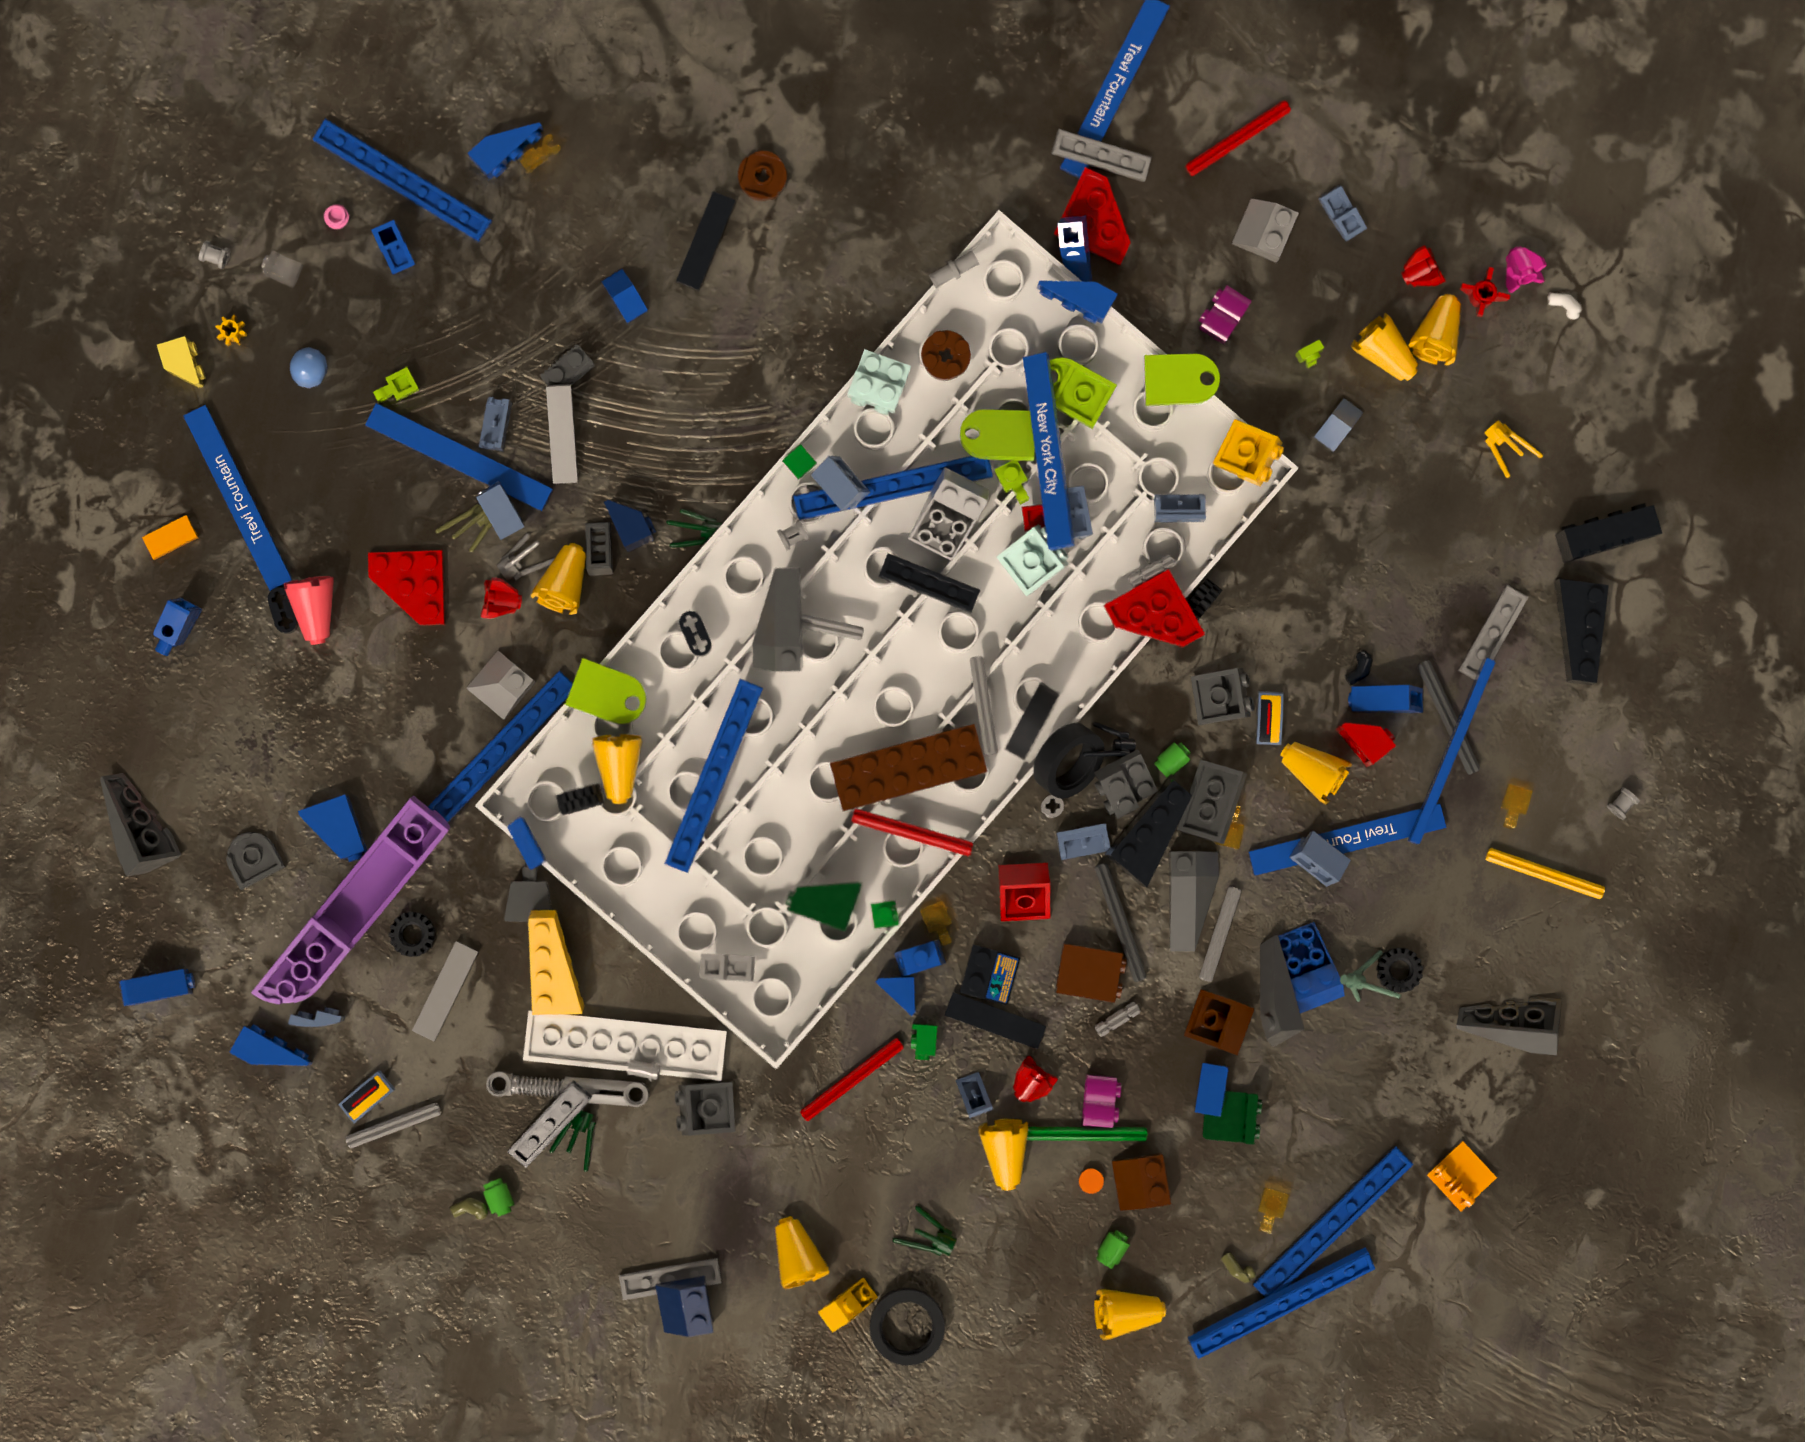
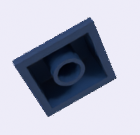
M610 500L604 502L627 552L654 541L652 534L656 533V530L649 516L644 518L642 512Z
M705 1275L655 1284L664 1333L686 1337L713 1333V1317Z

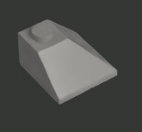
M497 651L466 689L505 720L536 682L502 653Z

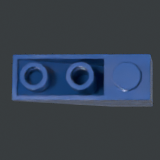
M535 123L486 136L467 154L489 179L494 176L497 178L506 170L505 166L511 160L516 161L523 155V149L530 143L532 145L535 144L542 137L541 133L544 130L540 123Z
M1086 216L1061 218L1057 224L1063 265L1082 282H1092Z
M1039 281L1037 289L1040 290L1039 294L1049 300L1055 298L1061 301L1062 307L1071 312L1077 310L1083 313V318L1093 324L1097 322L1103 323L1117 297V293L1097 282Z
M252 1024L251 1027H243L229 1052L251 1065L309 1066L313 1063V1061L308 1059L309 1054L298 1048L295 1051L286 1047L288 1044L286 1041L276 1036L271 1039L264 1035L266 1030L255 1024Z

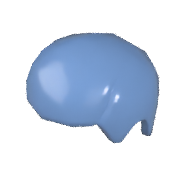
M307 347L298 350L290 362L292 379L302 387L311 388L318 386L327 373L326 357L314 348Z

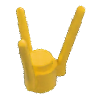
M1500 420L1484 433L1488 437L1485 442L1491 448L1506 478H1509L1510 474L1495 443L1500 446L1506 442L1520 456H1523V451L1510 439L1511 436L1539 458L1543 457L1542 453L1513 432L1506 424L1503 425Z

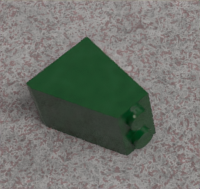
M853 882L796 887L795 892L789 891L785 905L789 906V912L846 932L862 884Z

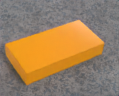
M185 515L142 538L152 558L156 560L199 537L189 517Z

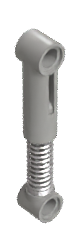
M499 1071L491 1074L486 1082L487 1090L496 1097L512 1096L513 1094L520 1095L521 1093L524 1096L526 1093L527 1096L529 1094L531 1096L535 1094L536 1097L538 1095L541 1097L543 1095L545 1097L553 1095L555 1098L573 1080L592 1096L588 1103L640 1107L648 1101L650 1096L647 1085L639 1081L565 1076L564 1080L559 1081L557 1079L555 1081L554 1078L553 1080H550V1078L548 1080L546 1078L541 1080V1077L539 1079L537 1077L532 1079V1076L530 1079H528V1076L520 1078L519 1075L515 1076L512 1073ZM497 1077H502L506 1081V1088L503 1091H498L494 1087V1080ZM638 1087L643 1091V1098L640 1101L631 1099L630 1091L632 1088ZM600 1090L624 1091L623 1095L600 1094Z

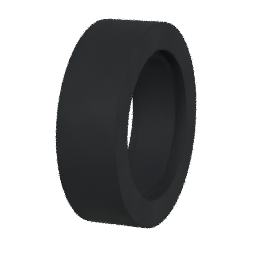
M1041 683L1039 684L1005 747L1006 751L1025 760L1060 693Z
M1071 723L1061 727L1045 741L1037 754L1033 769L1036 782L1056 798L1064 799L1076 795L1094 779V772L1100 769L1104 756H1083L1082 753L1087 751H1105L1102 739L1080 723ZM1083 743L1081 754L1073 767L1062 776L1056 778L1058 766L1065 755L1071 749Z
M901 1288L889 1292L878 1301L871 1314L870 1335L876 1350L885 1359L898 1365L911 1366L925 1362L937 1352L944 1338L945 1323L939 1305L930 1295L918 1289ZM911 1302L920 1305L927 1311L932 1321V1331L929 1339L922 1347L913 1351H902L894 1348L888 1343L883 1334L882 1324L886 1313L899 1303Z

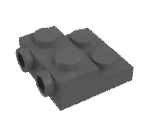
M1243 668L1191 676L1198 725L1251 717L1250 712L1254 711V703L1252 697L1247 696L1246 687L1250 686V678L1247 672L1244 673Z
M1138 749L1094 772L1098 780L1094 783L1100 796L1105 795L1106 801L1103 804L1109 815L1114 813L1117 819L1138 809L1139 805L1137 802L1158 792Z
M732 1082L679 1085V1091L675 1092V1103L677 1106H680L681 1116H677L676 1125L678 1131H682V1135L691 1136L735 1132Z

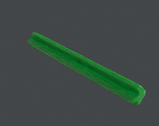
M1028 1127L1027 1140L1146 1141L1147 1128Z

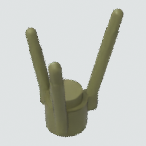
M476 504L470 510L437 528L436 533L450 528L471 515L472 519L452 535V539H456L475 523L480 527L485 525L469 549L470 552H473L492 527V524L481 505Z

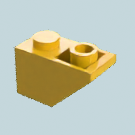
M863 1277L830 1301L818 1313L829 1329L834 1332L849 1323L878 1297Z

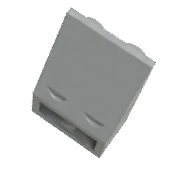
M945 467L934 484L908 539L953 561L986 506L989 489Z

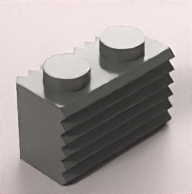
M575 345L574 348H571V351L563 354V358L560 357L556 364L548 367L544 374L541 373V378L546 385L571 384L572 386L594 367V363L579 345Z

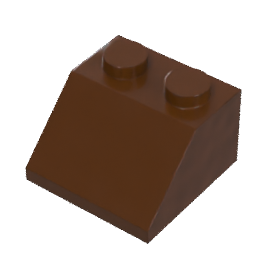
M1200 989L1184 1036L1238 1055L1254 1008Z
M1158 1153L1112 1161L1120 1211L1146 1209L1171 1204L1163 1154Z

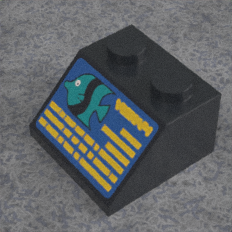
M972 944L960 993L1008 1005L1020 957Z

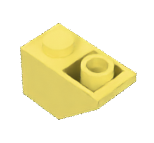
M184 336L157 345L163 368L166 371L198 388L204 387L202 379H205V374L202 366L196 363L195 356H198V351L194 341L190 342Z

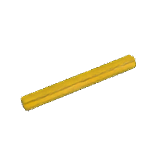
M1489 848L1487 851L1486 860L1597 899H1601L1604 895V886L1494 848Z

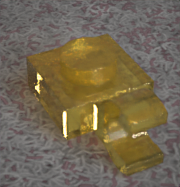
M551 134L543 138L541 148H531L522 155L523 159L520 160V163L527 174L547 161L549 156L557 154L561 150L559 144L554 148L548 147V142L554 139Z
M1512 784L1507 785L1501 805L1502 809L1508 810L1503 827L1512 830L1516 828L1518 815H1526L1533 791Z
M1236 806L1224 844L1217 842L1214 844L1236 849L1240 848L1244 825L1237 824L1241 806Z
M943 901L921 909L920 913L929 934L936 931L942 946L951 944L952 941L946 926L951 925L952 922Z
M1268 1188L1263 1189L1257 1211L1264 1213L1259 1231L1271 1234L1275 1217L1283 1218L1289 1194Z

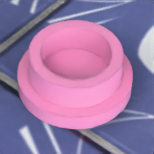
M331 205L324 213V220L330 228L341 229L347 225L349 213L342 205Z

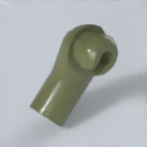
M471 1197L450 1206V1210L455 1218L466 1212L475 1215L476 1219L479 1220L486 1218L488 1215L487 1206L482 1201Z
M1231 1252L1221 1258L1229 1273L1243 1283H1248L1251 1279L1255 1278L1256 1274L1252 1267L1247 1266L1245 1269H1242Z

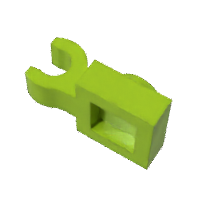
M1319 339L1299 350L1295 356L1299 363L1305 361L1306 367L1309 368L1317 364V359L1321 357L1319 353L1323 351L1324 346Z
M408 367L386 377L388 385L373 393L378 403H382L393 395L399 401L419 391V388Z
M1012 460L994 469L1005 493L1013 490L1020 505L1029 501V496L1022 486L1028 480L1018 460Z

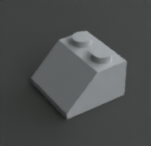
M1251 199L1232 244L1277 263L1299 213L1277 203Z

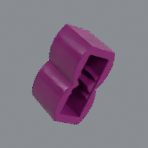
M1228 285L1224 291L1220 288L1211 300L1215 305L1211 311L1206 309L1199 319V322L1202 323L1199 330L1223 345L1252 302Z
M1086 1074L1082 1125L1113 1128V1123H1118L1119 1108L1115 1107L1116 1097L1120 1098L1121 1083L1117 1082V1077Z

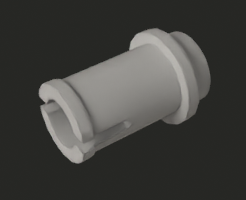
M630 1059L628 1075L649 1078V1081L653 1079L658 1080L660 1065H656L654 1061L651 1064Z

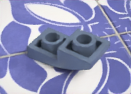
M325 1007L324 1011H317L315 1019H312L313 1014L298 1011V1015L291 1014L288 1024L303 1027L328 1026L343 1022L345 1016L339 1015L340 1010Z

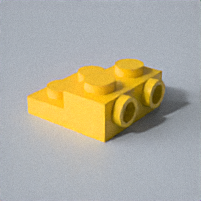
M1234 419L1213 464L1237 475L1245 481L1261 487L1263 481L1268 482L1271 478L1272 469L1270 467L1274 459L1279 460L1283 453L1282 441L1273 434Z

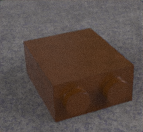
M1063 944L1055 993L1115 1003L1116 998L1121 997L1123 984L1118 982L1120 973H1125L1127 959H1122L1123 953Z

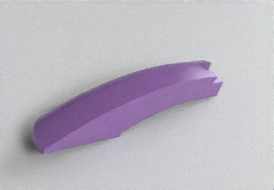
M412 796L251 993L264 1001L274 1004L296 1003L314 994L450 830L447 821L436 810L432 811L415 796Z

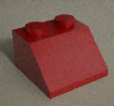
M1344 723L1336 728V731L1366 767L1375 764L1396 746L1393 742L1395 737L1387 728L1383 730L1380 726Z
M1048 863L998 865L1001 921L1050 919Z

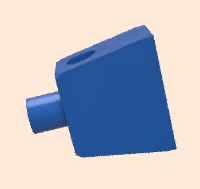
M183 598L168 600L153 632V635L160 639L155 651L168 656L173 646L184 644L202 609Z
M939 940L894 953L901 977L946 963Z

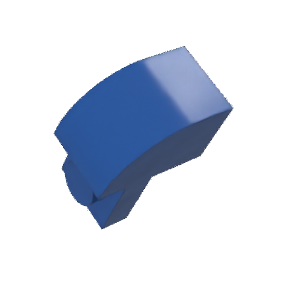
M395 220L371 229L392 274L415 265Z

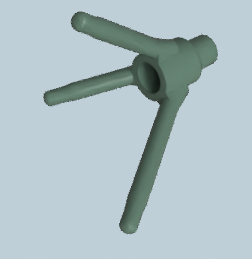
M1381 950L1375 953L1358 970L1348 975L1344 974L1340 978V982L1352 990L1358 1002L1361 998L1357 989L1363 988L1396 998L1401 997L1399 993L1367 983L1365 976L1362 975L1383 954Z

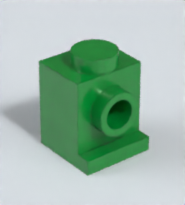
M896 901L871 904L874 929L899 925Z
M912 1024V1029L917 1030L916 1034L911 1035V1049H915V1059L930 1060V1056H935L937 1026Z

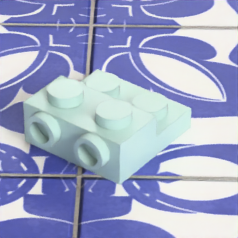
M864 349L847 395L849 398H852L851 402L856 405L865 407V404L874 406V411L888 415L891 412L894 414L911 366Z
M1040 525L1033 527L997 556V559L1026 596L1030 595L1069 565L1066 560L1068 559V554L1063 548L1053 551L1048 549L1046 527L1041 528Z

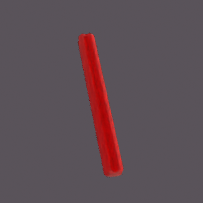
M1285 100L1281 101L1188 162L1185 166L1186 170L1191 176L1199 173L1290 113V105Z
M855 809L852 816V822L965 856H970L973 848V843L864 810Z
M898 1038L892 1040L800 1111L802 1117L806 1121H810L904 1048Z

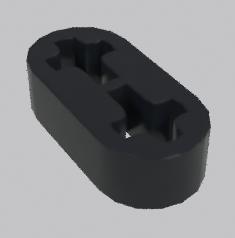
M280 587L272 589L268 594V603L275 627L281 633L291 634L297 629L298 622L285 589ZM279 592L282 596H286V599L282 600L283 609L280 608L279 603L273 601V599L277 598V593ZM282 613H286V617L293 620L289 624V629L280 625L284 621Z
M694 611L683 613L679 619V625L691 652L698 657L708 655L712 649V643L701 617ZM691 616L692 619L697 618V622L694 623L697 631L692 633L689 626L684 627V623L687 622L686 617ZM699 635L702 642L707 641L708 644L704 646L705 651L701 652L699 649H694V646L697 645L694 636Z

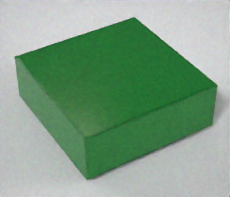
M801 444L782 460L798 480L817 465V462Z

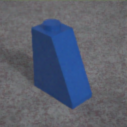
M1412 685L1353 686L1348 695V703L1352 707V711L1357 713H1423V688Z
M342 795L298 811L299 816L340 859H348L349 862L361 859L363 857L362 853L368 851L348 795Z
M188 969L119 981L124 1006L139 1005L192 994V988L195 987L194 976L192 973H189Z

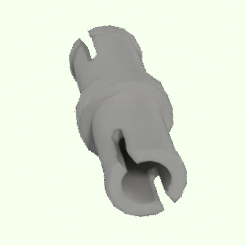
M971 250L955 261H948V265L932 274L930 273L929 277L937 289L953 278H960V274L976 265L978 266L979 262Z

